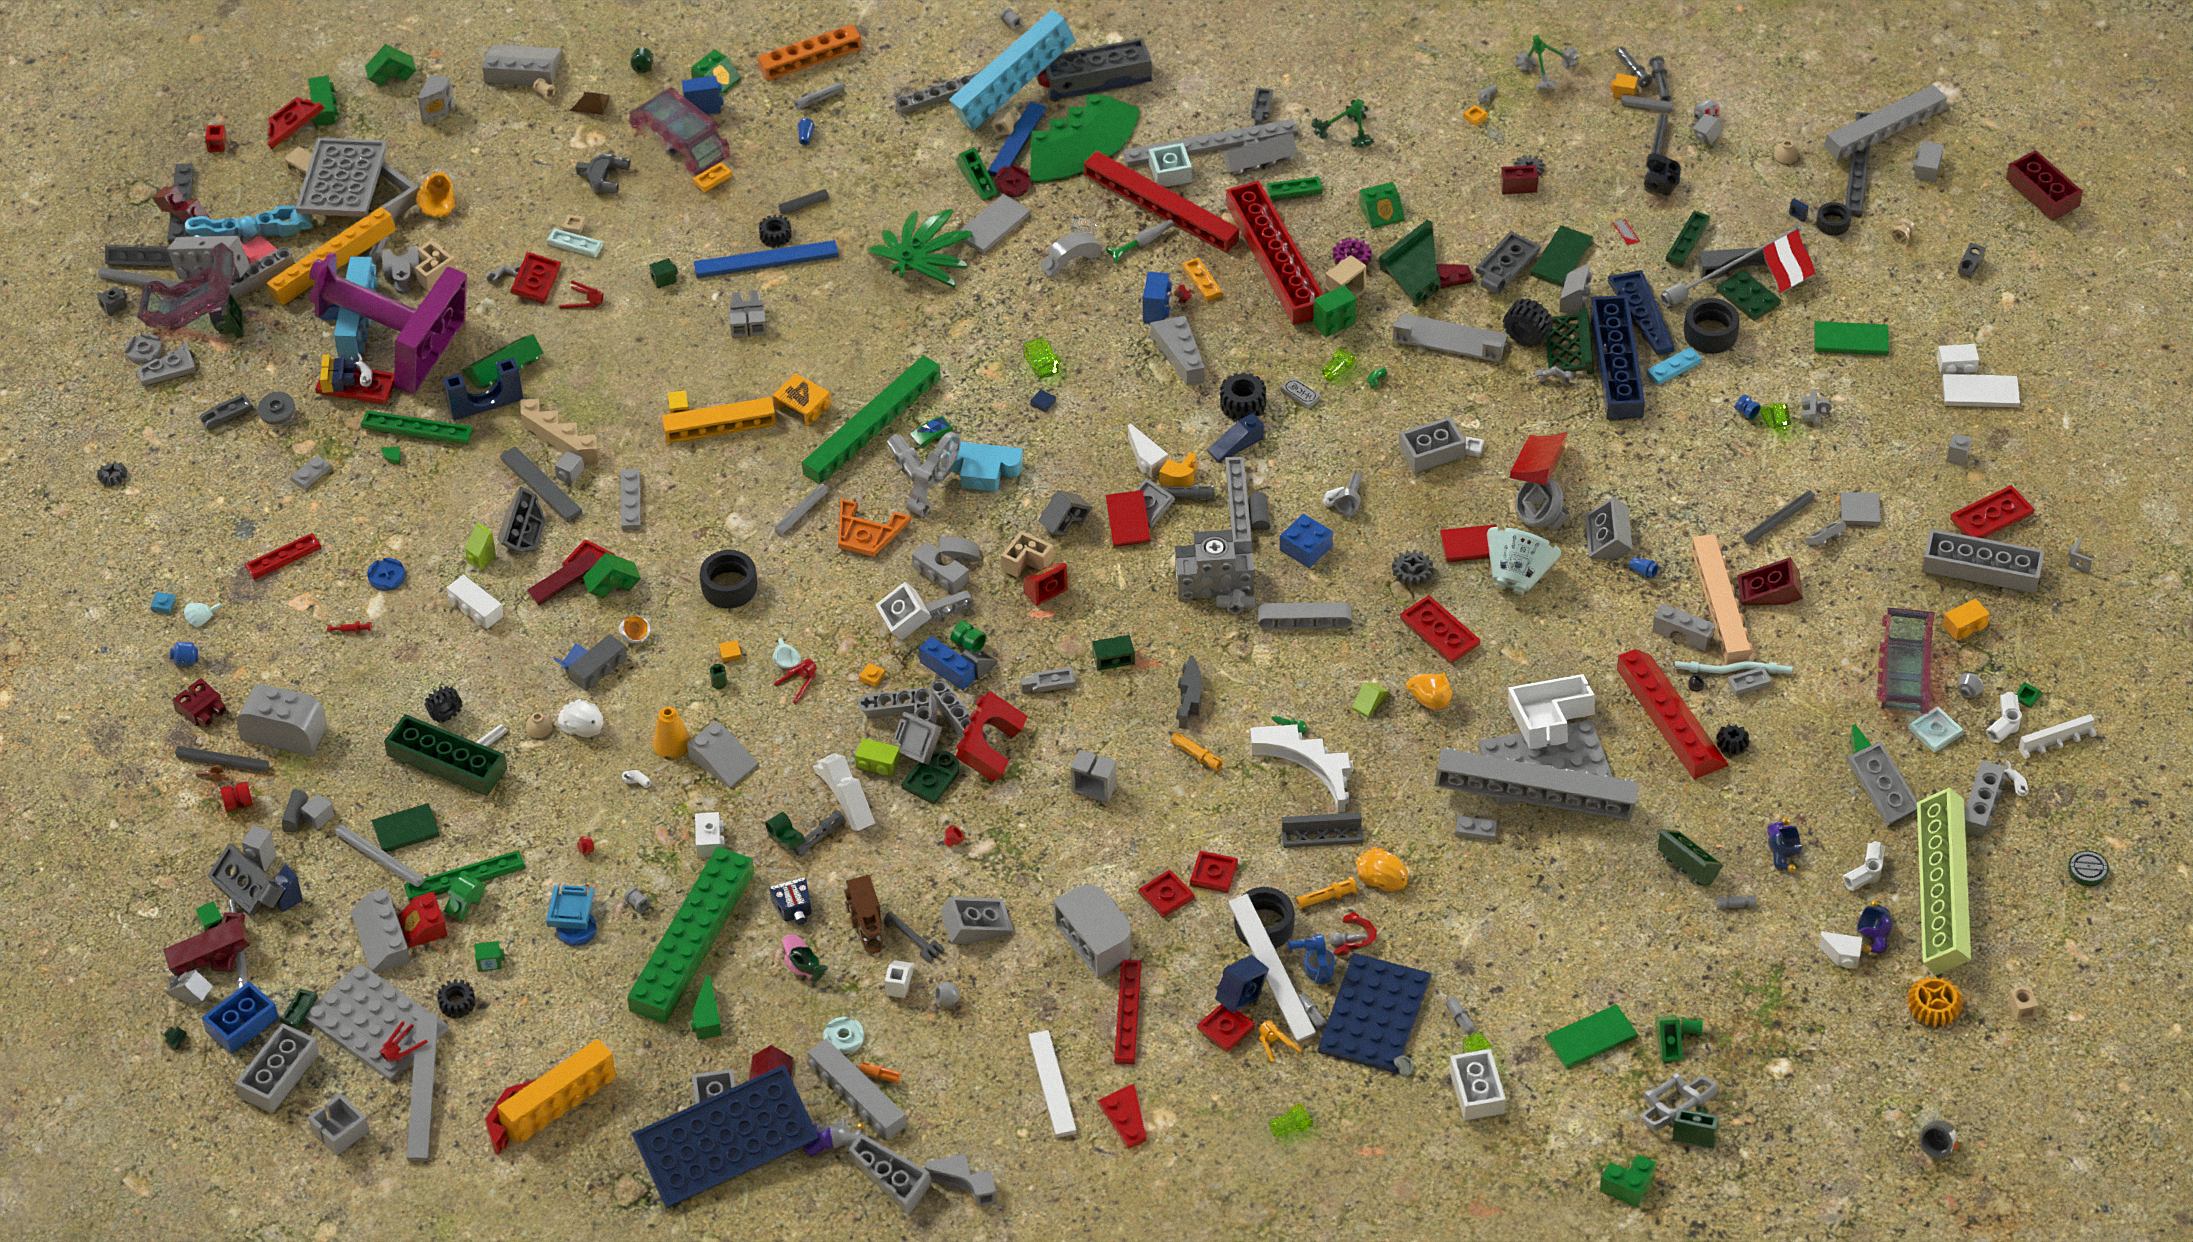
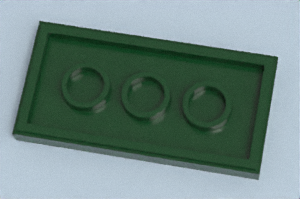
M1560 225L1532 268L1531 276L1564 287L1567 274L1575 270L1593 242V236Z

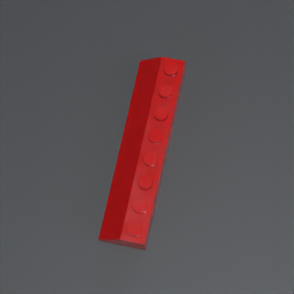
M1637 649L1618 655V673L1693 780L1727 767L1728 763L1654 658L1650 654Z

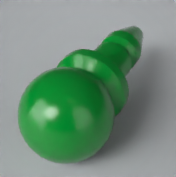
M1280 716L1271 717L1275 723L1282 726L1297 725L1298 733L1302 732V735L1307 731V725L1302 720L1295 721L1292 718L1290 721Z

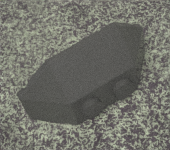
M521 486L506 510L497 538L502 545L517 553L535 551L537 549L545 524V518L538 503L537 494Z

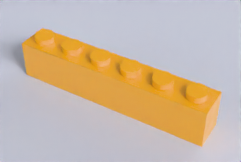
M771 397L662 415L667 444L776 425Z

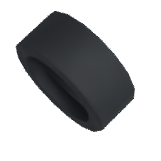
M1829 202L1819 208L1816 224L1820 231L1828 235H1841L1848 231L1851 223V211L1847 206L1838 202ZM1836 215L1841 217L1843 221L1838 223L1830 222L1824 219V217Z

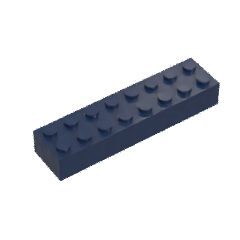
M1628 295L1591 297L1590 316L1606 419L1643 418L1645 400Z

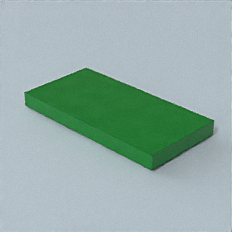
M1815 321L1814 352L1888 356V325Z
M1615 1004L1546 1035L1545 1039L1564 1067L1568 1069L1636 1039L1638 1033L1619 1006Z

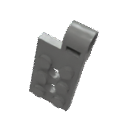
M1510 231L1476 267V273L1484 276L1481 281V287L1499 295L1540 252L1541 245Z
M229 843L208 874V877L252 915H255L262 903L273 908L284 892V889L236 846ZM232 867H234L235 871L234 874L231 876L230 870ZM246 877V878H247V882H246V884L243 886L242 881H243V879Z

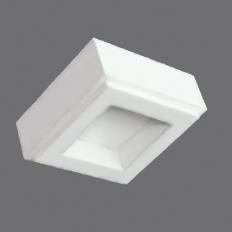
M1466 437L1465 455L1480 457L1484 440Z

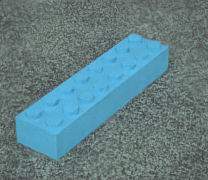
M1052 9L949 99L962 123L974 131L1076 41L1065 18Z

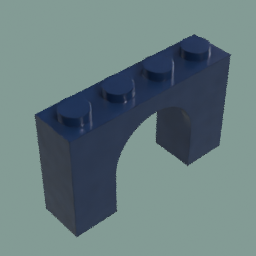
M513 357L496 362L497 382L491 389L483 393H468L461 373L443 378L447 406L453 421L523 399L519 369Z

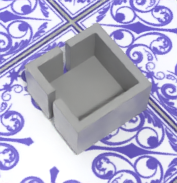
M1079 750L1071 765V792L1109 802L1117 786L1116 760L1102 756L1097 758L1091 752Z
M341 1093L326 1103L329 1120L323 1106L308 1117L311 1132L322 1142H325V1145L336 1156L370 1132L367 1118Z

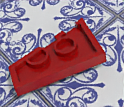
M1134 1083L1098 1100L1099 1107L1128 1150L1147 1141Z

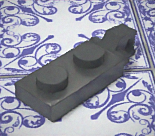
M1256 88L1251 109V118H1254L1255 121L1254 126L1261 125L1263 119L1267 120V117H1269L1273 89Z

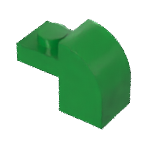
M472 876L458 878L448 891L451 895L444 912L458 920H463L471 902L479 903L487 885Z

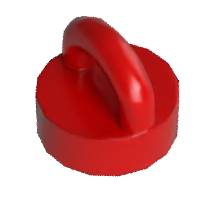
M951 825L945 830L944 842L946 846L959 845L964 840V835L957 826Z

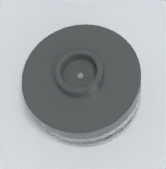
M273 392L263 397L259 402V416L263 425L269 429L280 430L287 428L297 417L294 400L287 393Z

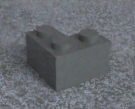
M1057 490L1052 495L1048 506L1042 511L1038 522L1052 534L1063 536L1072 521L1084 522L1093 507L1078 494Z

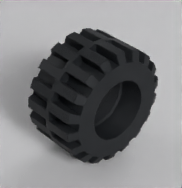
M1521 298L1515 301L1502 322L1504 323L1503 328L1506 329L1505 332L1516 343H1520L1525 347H1537L1551 331L1553 320L1551 314L1548 313L1549 311L1542 304L1529 298Z
M1242 372V374L1234 373V376L1230 375L1227 379L1223 380L1220 386L1221 410L1224 411L1226 416L1229 415V418H1235L1238 421L1252 413L1258 417L1262 415L1266 406V385H1264L1263 380H1260V377Z

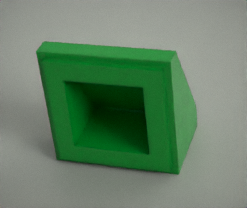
M2023 682L2016 695L2018 696V701L2032 708L2043 693L2032 685Z

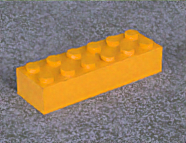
M597 1038L497 1106L501 1126L507 1128L508 1137L516 1145L527 1141L531 1135L544 1129L550 1122L560 1118L566 1111L579 1105L588 1096L595 1094L605 1084L611 1083L616 1078L613 1053Z

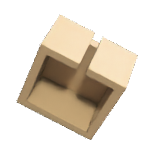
M1351 255L1345 260H1341L1333 269H1329L1325 275V294L1343 285L1356 298L1366 291V265Z

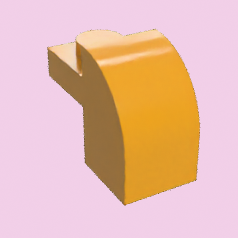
M1189 452L1182 464L1168 459L1159 471V484L1166 487L1191 486L1194 483V473L1198 467L1196 454Z

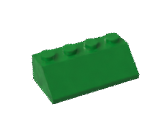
M531 334L513 341L461 370L476 388L483 386L485 389L493 385V380L498 378L496 362L513 357L518 369L521 370L524 368L523 364L528 361L530 364L536 362L544 352L535 335Z

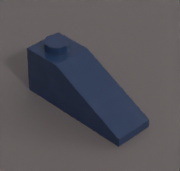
M1252 413L1238 420L1207 449V452L1219 463L1225 460V457H1231L1263 440L1264 424Z

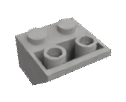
M1586 264L1567 274L1560 298V312L1578 314L1580 309L1586 308L1588 301L1586 296H1590L1591 285L1588 284L1591 283L1593 274L1590 272V264Z

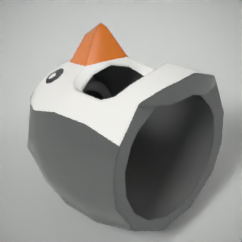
M1933 1120L1922 1128L1920 1136L1921 1148L1932 1158L1942 1159L1948 1156L1952 1150L1960 1149L1956 1140L1954 1126L1950 1122Z

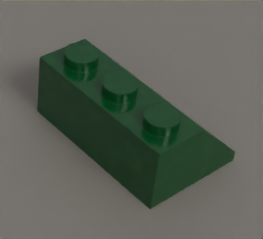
M1666 829L1660 831L1658 850L1663 853L1662 857L1669 862L1676 863L1678 865L1677 868L1681 872L1689 873L1693 876L1692 880L1697 884L1711 885L1722 869L1723 864L1680 831Z

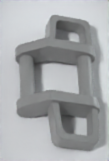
M1675 1073L1671 1076L1670 1080L1654 1090H1648L1643 1094L1650 1109L1640 1115L1641 1122L1651 1130L1658 1131L1674 1122L1678 1108L1690 1110L1694 1106L1702 1105L1718 1092L1717 1084L1706 1076H1700L1691 1083L1686 1084L1683 1078L1678 1073ZM1703 1085L1707 1086L1708 1089L1702 1094L1696 1091L1697 1088ZM1675 1086L1679 1093L1688 1101L1671 1110L1660 1103L1657 1097ZM1656 1114L1662 1118L1655 1122L1650 1120Z

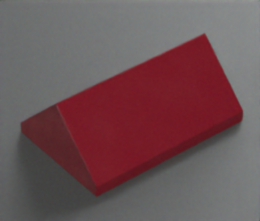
M773 1045L764 1048L752 1055L749 1080L784 1064L791 1077L793 1057Z

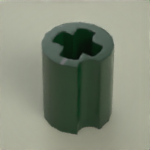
M714 664L710 668L711 685L715 689H722L727 685L726 670L722 664Z

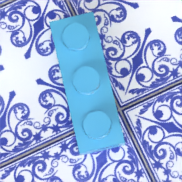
M1689 347L1647 369V376L1654 383L1660 385L1700 364L1702 357Z

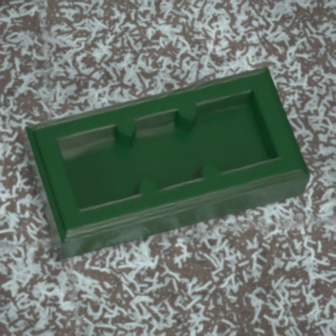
M299 989L281 1017V1024L299 1029L305 1016L318 998L317 993Z

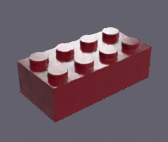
M2037 150L2008 164L2006 180L2052 221L2080 207L2083 191Z

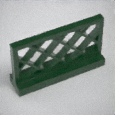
M1580 309L1578 314L1552 317L1553 323L1560 325L1555 329L1552 328L1546 336L1549 369L1555 363L1560 362L1563 365L1558 368L1564 372L1586 370L1587 374H1594L1588 309ZM1578 320L1574 326L1568 324L1570 321ZM1563 327L1569 329L1565 334L1559 332ZM1573 332L1579 335L1574 340L1569 337ZM1555 335L1560 337L1557 342L1551 340ZM1565 340L1570 343L1566 348L1560 345ZM1574 346L1580 348L1576 353L1570 351ZM1556 348L1561 350L1558 355L1552 353ZM1565 354L1572 356L1567 361L1562 359ZM1575 359L1582 362L1580 365H1572L1571 363Z

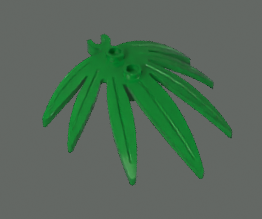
M948 209L930 217L913 235L918 220V210H915L904 223L901 243H898L893 232L883 230L882 238L887 246L874 245L867 250L870 254L898 262L891 267V274L893 275L896 271H899V277L902 278L905 275V271L915 269L928 277L955 288L953 279L936 266L967 269V264L950 255L927 254L973 237V233L966 230L951 231L929 241L954 213L953 209Z

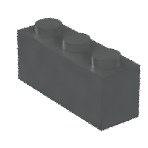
M611 634L607 635L568 667L570 680L587 691L626 660V645Z

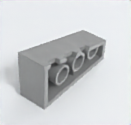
M1186 316L1151 322L1150 338L1153 342L1157 343L1159 350L1166 355L1168 362L1175 367V371L1186 386L1203 383L1204 365Z
M861 1133L849 1148L851 1160L909 1216L932 1184L930 1172Z

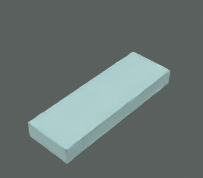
M555 228L547 239V245L594 258L597 257L603 247L602 241Z

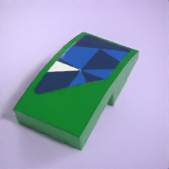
M942 415L926 422L910 434L923 449L936 437L940 440L954 428Z

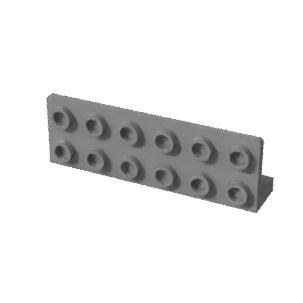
M1401 314L1399 322L1395 321L1393 326L1394 342L1500 362L1508 338V334L1408 314Z

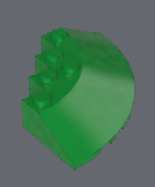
M1086 95V107H1068V119H1050L1049 131H1032L1031 183L1053 182V179L1063 177L1064 180L1077 173L1078 175L1084 174V162L1096 151L1108 157L1112 156L1116 151L1119 152L1125 146L1127 139L1133 134V129L1138 121L1139 108L1106 95Z

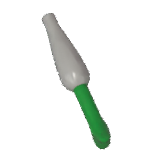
M1170 219L1165 223L1148 228L1138 233L1133 241L1121 248H1106V251L1113 255L1114 263L1118 264L1119 259L1124 253L1137 246L1144 247L1167 229L1174 226V223Z

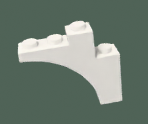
M834 753L817 761L818 764L813 766L815 774L819 775L831 788L851 828L859 831L875 824L859 779L852 777L845 756Z

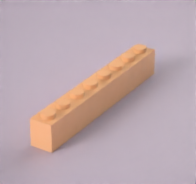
M1715 534L1693 537L1692 554L1710 614L1715 624L1725 663L1729 665L1749 661V656L1752 654V644L1747 640V628L1743 627V615L1738 611L1739 602L1738 599L1734 598L1735 591L1733 584L1729 582V570L1725 569L1726 560L1725 556L1721 555L1720 541L1717 542Z

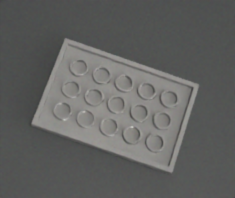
M317 138L295 208L296 214L366 217L388 147L387 141Z
M1592 720L1567 724V743L1560 745H1550L1549 743L1547 746L1539 749H1529L1522 733L1478 740L1480 753L1484 756L1493 755L1501 759L1511 758L1518 762H1533L1541 766L1551 765L1558 769H1572L1575 772H1590L1598 776H1612ZM1496 797L1499 806L1519 802Z
M359 963L312 1006L304 1020L384 1078L393 1082L414 1062L415 1051L402 1057L398 1062L393 1060L389 1063L379 1053L383 1048L382 1045L390 1038L399 1024L404 1021V1026L393 1041L410 1024H413L414 1027L397 1045L401 1049L399 1053L414 1046L417 1013L430 1012ZM439 1018L437 1040L449 1030L448 1025Z

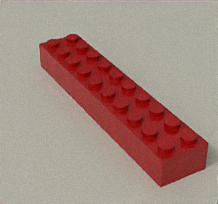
M1260 181L1226 189V206L1238 228H1240L1244 239L1292 325L1312 320L1314 317V299L1322 296L1323 293Z

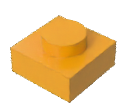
M868 663L859 674V681L876 688L886 675L885 669Z

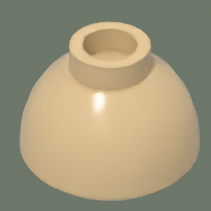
M1785 140L1776 147L1774 157L1781 163L1790 164L1797 161L1799 152L1792 141Z
M540 712L534 713L526 722V733L533 738H544L553 729L549 717Z

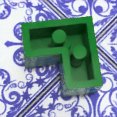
M385 43L365 65V70L369 81L383 86L392 75L407 81L416 71L413 56Z
M607 552L583 577L589 593L604 598L615 586L630 591L641 579L634 562Z
M1637 1154L1630 1169L1609 1162L1601 1176L1599 1191L1638 1208L1655 1178L1657 1162Z

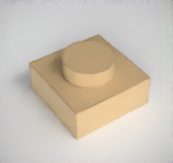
M568 214L562 226L563 231L581 234L585 224V217Z

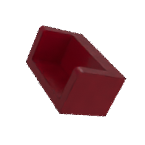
M1537 166L1501 167L1500 186L1502 194L1537 193Z

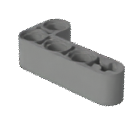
M927 688L863 695L858 701L859 708L869 718L903 714V712L915 713V716L922 719L924 716L929 715L926 721L936 724L937 721L936 699ZM925 697H929L927 701L922 702ZM910 699L907 704H903L905 700ZM891 701L890 705L884 707L887 702Z

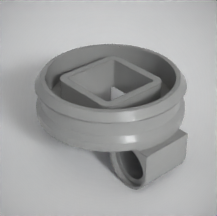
M1551 478L1547 485L1525 482L1518 492L1516 499L1517 513L1520 519L1527 525L1538 528L1549 525L1551 528L1558 530L1571 515L1562 506L1563 493L1561 487ZM1546 497L1547 501L1537 512L1531 503L1540 504Z

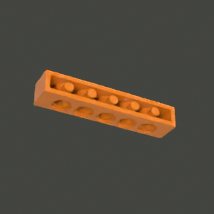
M850 24L757 56L758 67L766 81H770L861 50V36L854 25Z

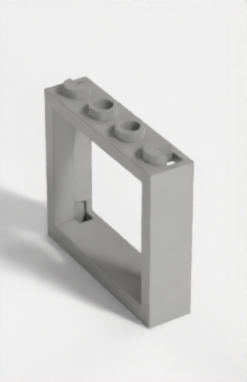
M383 161L379 174L404 191L381 206L393 218L417 204L416 199L420 188ZM350 216V217H351L352 219H354L356 222H358V221H360L361 219L364 218V217Z

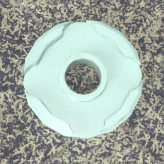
M849 1017L835 1018L826 1025L823 1039L827 1038L844 1055L860 1048L864 1041V1031L862 1025L854 1019L853 1021ZM847 1033L849 1034V1036L846 1038H840L839 1034Z

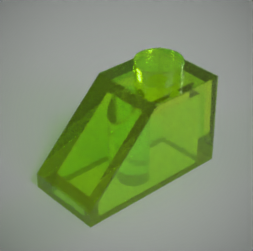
M1773 402L1761 405L1760 414L1768 428L1781 431L1785 430L1787 425L1792 424L1787 403Z

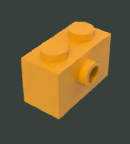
M1975 598L1944 613L1942 626L1957 641L1968 637L1978 630H1983L1988 625L1990 613Z

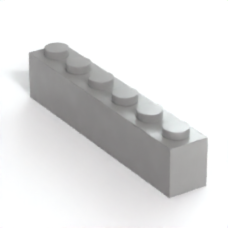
M827 1038L807 1051V1064L810 1069L817 1071L826 1084L829 1083L835 1093L847 1101L851 1109H856L860 1113L861 1118L865 1122H869L878 1135H882L888 1140L906 1127V1114Z

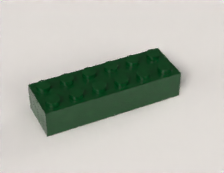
M407 714L403 715L384 740L387 756L485 796L489 795L508 769L504 753Z

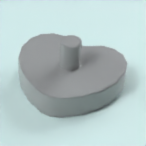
M1402 1055L1395 1058L1394 1063L1398 1070H1400V1074L1403 1077L1410 1076L1413 1072V1061Z

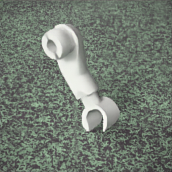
M358 354L360 360L356 363V368L362 373L360 384L363 387H368L372 383L373 372L363 362L361 355Z
M2005 760V765L2008 769L2004 770L2003 775L2008 774V777L2014 782L2018 796H2026L2029 792L2026 779L2016 770H2012L2010 762Z

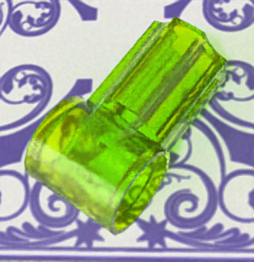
M1338 347L1334 351L1330 362L1322 369V374L1329 381L1336 380L1345 369H1350L1353 366L1356 355Z
M1302 1103L1293 1105L1287 1113L1268 1121L1271 1133L1276 1138L1296 1129L1298 1131H1305L1313 1124V1119Z

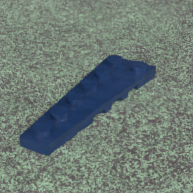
M1639 270L1608 276V283L1617 296L1628 295L1631 318L1655 354L1674 352L1675 346L1643 271Z

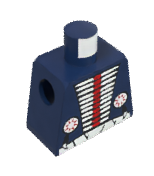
M806 877L769 887L771 902L782 919L786 922L794 920L796 925L805 924L807 921L806 916L811 914Z

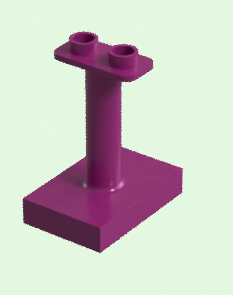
M330 252L324 261L317 259L309 273V278L315 281L309 297L310 303L315 304V317L322 318L330 305L334 303L400 332L395 339L394 387L413 395L466 321L467 274L449 266L444 270L417 309L337 276L336 254Z

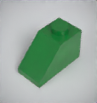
M1676 1015L1655 1017L1656 1036L1662 1061L1683 1060L1680 1019Z

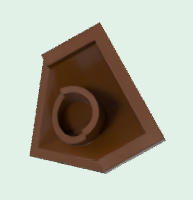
M584 92L582 98L570 111L603 115L610 95Z

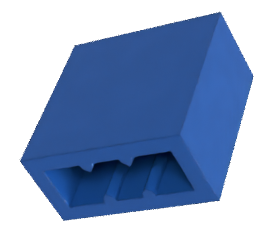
M716 76L681 80L687 118L721 113V105L724 104L723 97L719 93H722L721 82L717 83Z

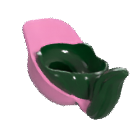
M797 935L783 937L782 943L786 952L784 958L786 966L797 975H806L812 982L819 981L828 967L826 965L819 966V958L805 944L801 937Z

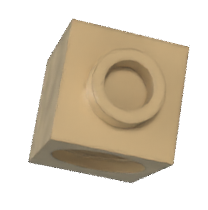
M2017 987L2010 990L2008 1003L2015 1020L2021 1021L2036 1018L2039 1005L2031 987Z

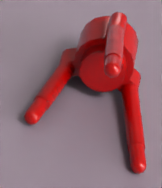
M572 280L571 284L576 286H571V289L586 293V299L589 303L559 305V308H595L596 304H602L604 291Z
M807 658L799 665L788 670V674L776 681L774 685H779L797 673L801 678L808 677L793 700V703H797L811 680L816 677L814 672L817 670V666L811 659Z
M402 1021L390 1038L382 1045L383 1048L379 1053L389 1063L393 1060L398 1062L402 1057L428 1043L427 1040H424L399 1053L401 1049L397 1044L414 1027L413 1024H410L393 1041L405 1024Z

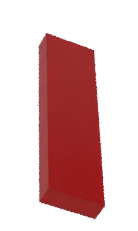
M310 533L244 565L252 579L256 580L322 548L314 534Z

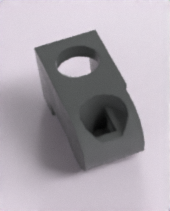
M1970 242L1959 264L1958 273L1972 278L1976 269L1984 260L1986 248ZM1976 249L1980 254L1973 253L1972 250Z

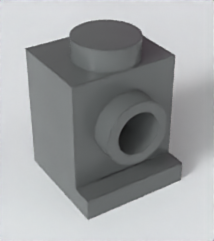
M115 286L102 294L100 292L96 293L99 306L108 316L127 307V295L123 289L119 290Z

